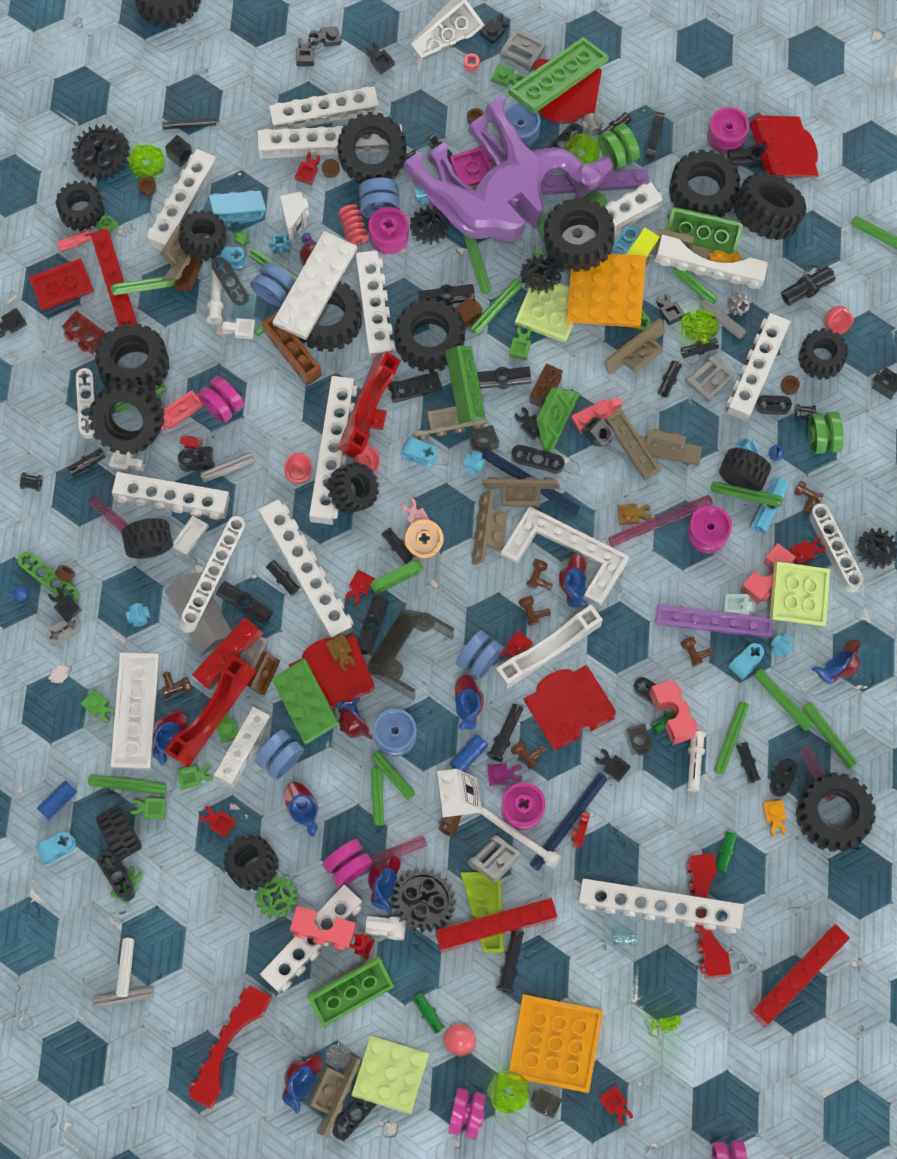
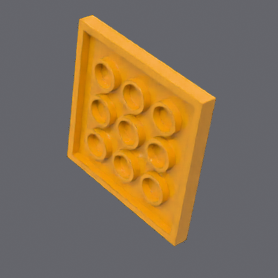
M610 254L605 262L600 261V266L596 268L592 266L588 271L579 269V272H575L571 268L566 322L640 328L646 256Z
M523 994L508 1077L589 1093L603 1010Z

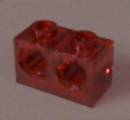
M77 310L62 325L64 337L70 342L75 341L82 351H88L92 355L95 353L101 338L106 337L105 332ZM74 327H80L76 331L72 330ZM89 337H94L92 341H86Z

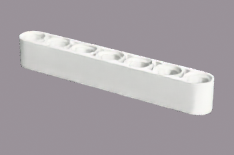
M233 516L229 519L182 614L179 625L184 632L190 633L197 628L242 536L245 521L239 516ZM224 541L230 542L231 545L226 544ZM220 556L224 560H219L217 557ZM209 572H214L216 575L213 576ZM202 587H205V588H207L209 591H204V590H202L201 588H202ZM193 603H199L201 607H196ZM185 619H191L193 623H189Z

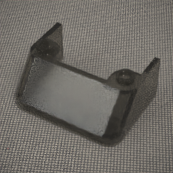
M406 609L399 614L370 659L368 670L371 676L414 701L416 690L400 681L403 675V666L395 660L396 656L414 628L421 632H428L434 629L451 640L454 638V628L429 613Z

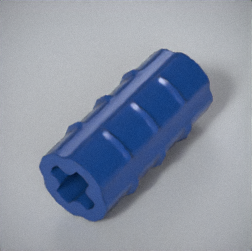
M475 735L455 755L449 765L453 769L465 772L488 747V744L480 736Z
M65 780L43 800L37 809L50 820L71 800L77 791Z

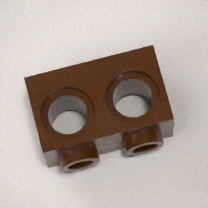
M547 363L545 364L530 394L531 404L540 408L543 407L551 388H558L562 380L563 370Z

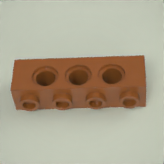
M275 313L262 322L263 331L304 384L308 386L322 376L321 367L294 334L273 325V320L277 315Z

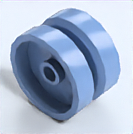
M520 103L507 107L504 112L508 120L516 128L521 141L528 148L534 146L538 141L541 120L539 113L533 114Z
M372 178L362 182L359 186L361 214L370 219L374 212L384 207H394L400 210L398 184L389 178Z
M266 262L260 269V275L254 277L250 286L263 301L273 307L281 308L296 280L280 266Z
M480 630L462 650L456 665L463 670L471 667L470 675L476 680H480L498 659L503 646L496 640L489 643V635Z
M389 709L381 713L375 720L373 728L375 744L381 752L388 756L398 757L411 751L416 743L417 728L416 722L409 713L401 709Z
M280 730L266 742L254 761L260 768H268V775L276 781L282 778L295 765L303 754L304 747L297 741L291 742V736L285 730Z

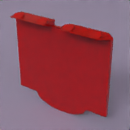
M538 58L535 61L534 71L549 60ZM600 68L596 69L541 108V115L554 123L572 124L577 122L579 118L583 119L586 115L595 113L602 70Z
M757 115L751 121L750 127L756 146L765 142L767 148L760 155L765 173L777 176H819L815 164L818 161L817 146L811 134L803 128L800 116Z
M355 635L346 639L353 650L348 655L355 659L356 665L354 666L350 661H347L345 663L346 671L340 667L341 659L334 660L326 645L328 641L334 638H325L313 643L305 649L302 659L288 665L290 668L303 659L308 662L332 710L337 708L336 703L343 700L351 702L354 699L369 694L375 688Z
M588 665L574 672L570 669H563L549 674L538 683L535 693L523 698L529 711L555 751L579 739V731L589 726L590 732L614 720L616 715L615 708Z

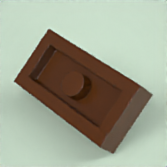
M195 257L193 259L190 258V263L184 268L182 276L175 281L173 286L177 292L192 291L203 262L202 260L198 261Z
M262 652L254 669L256 673L247 684V687L260 695H265L280 660L268 652Z

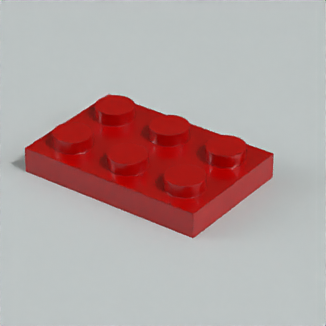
M81 258L29 277L42 311L94 292Z

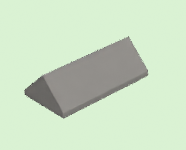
M199 572L180 575L165 590L180 619L201 577ZM202 587V588H201V589L204 590V591H209V590H208L207 588H205V587ZM211 597L197 628L193 632L188 633L200 655L218 647L232 632L213 597ZM193 603L196 607H201L199 603ZM185 619L187 622L193 623V620Z

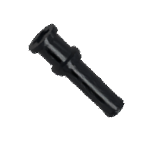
M512 704L499 735L494 737V744L486 754L490 759L503 762V754L506 748L510 746L509 739L524 710L520 705L517 712H515L517 704Z
M517 930L511 931L505 965L500 969V982L496 986V990L501 992L514 993V978L518 975L516 965L524 936L522 931H519L518 939H516Z

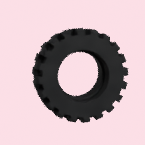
M135 0L140 15H143L146 21L151 20V24H161V27H167V25L173 27L177 26L176 24L185 23L187 18L191 19L194 16L193 12L196 13L198 11L199 4L201 3V0Z
M367 112V115L364 116L361 113L357 115L356 119L351 118L348 121V125L343 126L341 129L342 133L338 137L337 151L343 170L347 172L351 179L355 178L356 182L360 184L372 178L392 179L393 176H397L400 168H403L407 153L405 135L401 131L399 124L394 123L391 117L388 116L386 118L383 116V113L379 112L377 115H374L373 112ZM378 134L384 137L389 144L387 158L377 164H366L360 161L355 153V145L362 136Z
M701 149L697 153L695 151L689 152L688 157L684 155L674 167L669 186L670 199L674 202V207L724 217L725 213H729L732 210L734 198L740 189L741 179L736 165L732 166L733 161L730 158L726 159L724 154L714 153V150L706 152L705 149ZM698 176H706L715 180L721 190L713 195H701L690 187L688 181Z
M755 173L748 176L733 201L734 213H736L737 219L741 220V224L749 228V231L752 233L755 232L758 236H764L770 240L773 238L781 240L792 236L807 210L804 196H801V192L792 183H788L786 179H781L777 175H769V173Z
M574 198L573 201L569 199L563 201L562 205L558 204L554 207L555 211H550L544 223V240L546 251H548L549 257L554 259L555 264L558 266L562 264L563 269L569 270L572 268L575 272H579V269L588 271L592 266L596 268L600 266V261L605 262L608 259V255L613 250L615 228L613 218L604 206L600 207L599 202H590L588 198H584V200ZM575 225L588 226L597 233L593 240L580 245L569 243L562 237L568 228Z
M341 280L327 304L338 306L343 310L344 315L340 321L330 326L315 324L307 340L299 337V340L303 344L307 342V347L311 349L317 347V351L323 352V349H328V352H332L334 348L338 347V350L344 348L345 343L349 345L353 342L352 337L356 338L359 333L358 329L361 328L362 324L360 300L357 298V293L354 289L350 290V286L347 283L341 284Z
M425 298L420 299L419 303L415 301L410 303V308L405 307L402 310V315L400 314L397 317V324H395L394 329L396 350L401 355L403 362L406 363L408 361V366L413 369L418 367V371L424 372L425 369L429 370V373L435 372V369H439V371L445 370V366L448 365L445 351L456 346H464V321H462V316L459 312L455 313V307L452 305L447 306L446 301L441 300L437 302L435 298H431V301H426ZM434 324L445 330L447 338L437 346L426 347L418 344L413 339L412 334L422 325Z
M130 323L124 324L125 326L115 327L112 332L108 331L105 334L106 337L101 338L95 350V362L104 385H109L115 380L120 382L121 379H128L131 382L135 379L139 380L138 384L140 385L143 383L147 384V389L150 391L155 390V386L159 387L163 383L162 378H166L167 370L169 369V357L166 346L159 333L151 330V327L146 325L142 327L141 324L136 323L134 325H130ZM131 352H142L148 355L146 361L135 368L126 369L116 365L122 356Z
M121 379L120 382L117 380L111 382L98 393L90 405L89 409L91 411L88 414V419L92 421L89 424L90 430L95 431L93 434L95 439H100L102 441L100 444L104 448L106 445L110 447L109 451L115 453L118 450L120 454L126 455L128 451L130 454H136L139 450H145L157 438L164 424L162 417L165 413L164 409L160 408L162 405L161 399H156L157 393L154 390H148L147 384H138L139 380L133 379L129 382L128 379ZM117 402H126L136 407L143 419L142 427L136 431H127L117 426L111 416L112 405Z
M834 772L828 776L826 774L819 776L818 779H814L806 787L797 802L796 814L799 817L797 823L798 826L801 825L803 828L801 830L804 836L807 834L810 838L808 841L811 844L817 843L818 848L822 850L828 848L830 852H835L836 850L842 852L853 848L873 828L872 824L876 819L874 815L876 804H872L874 798L871 793L868 794L866 792L868 788L865 784L862 786L858 784L859 779L855 777L853 779L848 778L849 774L842 773L838 775L837 772ZM828 795H835L845 799L853 810L854 818L851 825L842 830L827 826L820 818L818 812V805L822 798Z

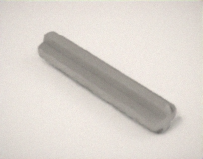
M704 299L700 303L699 307L737 338L741 339L746 334V330L710 301Z
M248 452L201 472L202 481L208 482L253 463V455L251 452Z
M149 986L129 990L128 996L125 998L118 997L116 993L94 997L92 1000L93 1007L97 1009L149 999L153 997V989Z

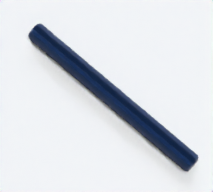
M486 449L482 454V458L486 459L487 462L518 480L533 477L489 449ZM541 489V495L572 514L576 515L580 510L578 503L555 489Z
M598 773L542 848L548 852H553L607 782V778L603 774ZM536 854L530 862V866L537 871L540 870L545 863L543 861L544 858Z

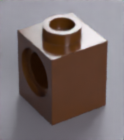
M471 297L455 308V313L459 312L462 316L465 330L482 314V306Z

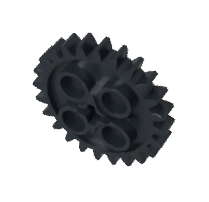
M96 124L94 130L88 127L89 132L82 131L84 136H77L79 142H73L76 147L72 148V158L75 167H77L79 173L82 172L84 177L89 176L90 180L96 177L97 181H99L103 177L106 181L108 175L114 178L113 173L120 174L118 169H125L123 163H129L126 158L130 157L128 151L130 147L127 138H125L123 132L120 133L118 128L113 129L112 125L106 128L105 124H103L99 128Z
M415 868L414 873L409 870L406 876L402 874L400 881H396V887L392 889L394 895L390 898V900L395 902L391 908H397L394 915H401L399 922L407 921L406 928L411 924L413 925V931L420 927L421 933L424 932L425 928L432 932L433 926L439 930L441 925L445 926L447 920H450L452 917L451 913L455 910L453 905L456 903V900L451 898L454 897L455 892H449L452 885H445L447 878L441 880V873L434 876L433 869L430 873H427L426 868H423L420 873L418 868ZM423 885H428L431 890H426ZM406 893H411L414 898H409ZM433 902L439 903L441 907H435ZM415 910L422 911L424 915H418Z

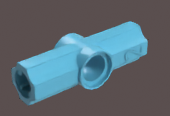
M774 477L767 493L780 495L783 498L789 483L780 477ZM762 503L751 528L758 533L766 534L779 507L769 508L766 504Z

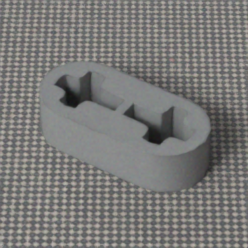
M75 616L68 622L63 619L47 631L46 638L51 645L59 646L76 635L81 629V624ZM69 622L75 623L74 629L69 627ZM53 633L59 634V635H58V637H59L58 640H55V639L53 638V636H52Z

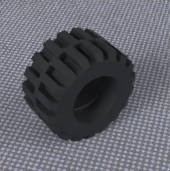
M82 180L80 183L77 181H73V184L67 183L66 188L62 187L60 189L61 193L57 194L56 208L61 221L65 223L66 227L69 228L71 226V229L74 231L76 229L83 231L86 228L88 230L91 226L96 227L97 221L99 222L102 218L101 216H104V204L100 192L91 183L88 182L86 184ZM85 201L89 203L83 210L76 211L71 209L77 202Z
M197 210L193 211V214H187L180 224V248L184 249L183 252L186 255L189 254L190 258L193 259L195 257L198 261H201V259H204V261H208L209 258L214 259L224 249L226 225H224L222 219H219L217 214L213 215L211 211H208V213L204 212L205 210H200V212H197ZM205 233L208 234L210 237L200 238L197 237L195 234Z
M821 328L820 331L816 329L813 330L812 334L809 333L799 350L798 360L801 361L800 367L805 368L804 372L806 374L809 372L812 378L817 376L819 380H822L825 377L826 380L830 379V376L835 377L842 370L848 356V345L844 343V337H839L840 333H833L832 329L825 331V328ZM818 348L826 349L833 358L829 360L820 359L816 356L814 350Z
M732 448L727 451L719 469V474L730 485L761 491L771 471V465L765 458L753 451L743 448Z
M357 462L337 468L331 473V477L328 478L329 485H327V490L330 492L328 496L332 498L331 503L333 505L336 504L338 510L342 509L343 513L350 514L367 509L374 504L373 502L377 500L376 495L379 494V490H377L379 483H376L377 477L372 474L371 468L367 469V465H361V463ZM351 482L355 487L356 495L353 493L351 489Z
M148 518L138 520L127 525L121 532L126 556L130 558L145 559L159 556L173 547L169 523L164 519Z
M117 805L96 817V823L103 837L118 860L121 861L142 849V844L121 807Z
M248 835L247 838L242 836L239 841L236 839L234 844L228 847L229 851L224 854L226 858L223 860L224 869L233 882L241 889L244 888L250 891L252 888L254 891L258 890V887L263 888L267 882L270 883L272 881V876L275 877L277 874L275 870L279 867L277 864L279 862L278 857L268 842L258 835L255 837L254 835ZM258 857L252 866L244 868L248 861Z

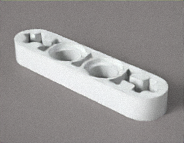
M83 368L76 373L78 425L82 437L90 439L94 437L95 431L89 430V433H86L85 421H89V424L92 421L88 419V416L82 415V411L85 408H90L91 403L94 401L95 386L92 372L87 368ZM85 374L88 376L86 379L87 385H84L82 379ZM84 391L91 392V396L87 399H83L81 394Z

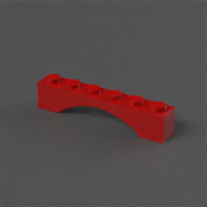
M108 228L90 233L118 326L123 327L125 326L124 324L129 323L130 325L137 324L128 293L113 295L110 289L112 284L123 283L124 279Z
M387 351L374 358L337 449L351 458L364 452L370 437V423L375 408L383 392L395 376L401 360Z
M232 655L221 671L217 688L206 708L191 725L174 736L164 752L185 767H189L256 671L246 662Z
M714 853L692 855L688 858V862L685 863L687 874L690 873L691 881L688 882L689 893H693L695 897L707 898L712 880L717 874ZM698 909L696 912L698 918H704L707 915L705 909ZM696 924L694 930L696 934H699L697 951L698 954L702 955V962H700L701 974H704L705 979L730 976L732 973L729 953L721 947L714 937L712 930L704 929V925Z
M552 898L435 930V936L440 953H444L496 935L556 921L558 916Z
M834 924L790 972L757 1004L750 1014L764 1028L768 1026L842 948L850 937L837 924Z
M251 985L247 989L244 988L239 996L241 1001L238 1007L234 1006L229 1014L231 1019L228 1025L224 1024L219 1032L220 1040L217 1044L214 1043L208 1053L211 1055L207 1063H202L198 1071L200 1076L197 1082L194 1080L188 1089V1092H190L188 1097L210 1109H213L222 1092L221 1066L229 1044L245 1026L263 1017L272 1000L271 996Z

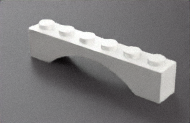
M662 235L658 242L654 262L662 266L676 267L681 271H692L697 275L711 276L716 280H727L732 284L746 285L751 289L761 288L768 265L766 261L751 257L734 263L710 261L693 253L680 239Z
M591 604L576 614L552 635L497 667L496 676L506 690L598 629L603 619Z

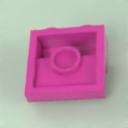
M482 146L449 157L455 175L468 186L479 185L482 178L494 168L491 166V160L486 155Z

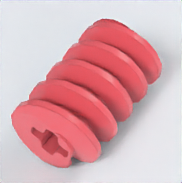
M345 206L339 210L338 216L346 241L354 245L366 243L369 240V236L366 235L367 230L364 229L365 223H363V217L360 216V210H357L358 206Z

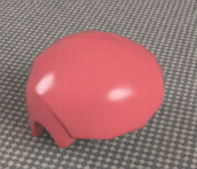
M835 306L825 315L824 324L828 330L832 329L833 333L838 332L841 335L851 327L854 318L846 307Z
M366 445L364 452L353 457V463L365 464L367 469L371 468L375 472L379 469L380 455L375 448Z
M302 453L290 455L284 465L286 478L296 484L308 481L312 474L311 459Z
M463 1024L450 1026L445 1032L443 1039L446 1049L459 1057L471 1054L477 1040L472 1029Z

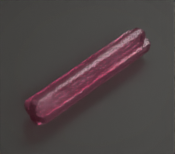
M93 494L88 499L89 504L120 532L128 525L97 495Z
M811 747L803 748L800 753L814 779H818L819 776L825 773ZM829 794L825 796V799L832 801L837 797V794Z
M420 836L370 857L374 862L373 865L377 863L383 864L391 855L401 857L426 847L427 843L424 836Z

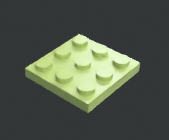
M558 283V285H554V290L548 288L547 294L544 290L540 294L537 293V290L531 293V288L529 287L515 320V325L526 329L530 328L531 331L567 343L575 324L566 322L569 287Z
M774 562L769 620L821 627L826 626L830 569Z
M370 1036L352 1097L411 1114L429 1053Z

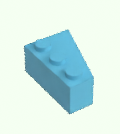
M249 190L240 193H214L209 195L203 210L207 213L211 211L213 215L217 214L219 219L224 221L226 228H228V224L239 222V224H244L262 219L266 207L261 191Z

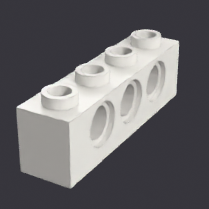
M255 707L252 708L214 774L217 781L234 789L272 722L270 715Z

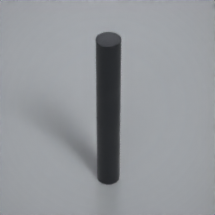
M216 118L162 122L163 130L217 125Z

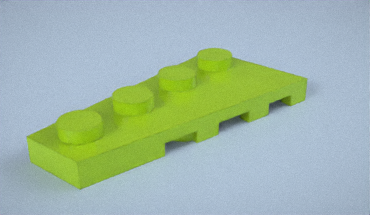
M480 872L461 873L473 919L502 912L501 878L496 883H493ZM503 934L480 940L483 954L504 953Z

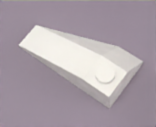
M451 0L410 44L422 58L439 51L443 47L453 45L457 41L472 37L485 25L467 0Z

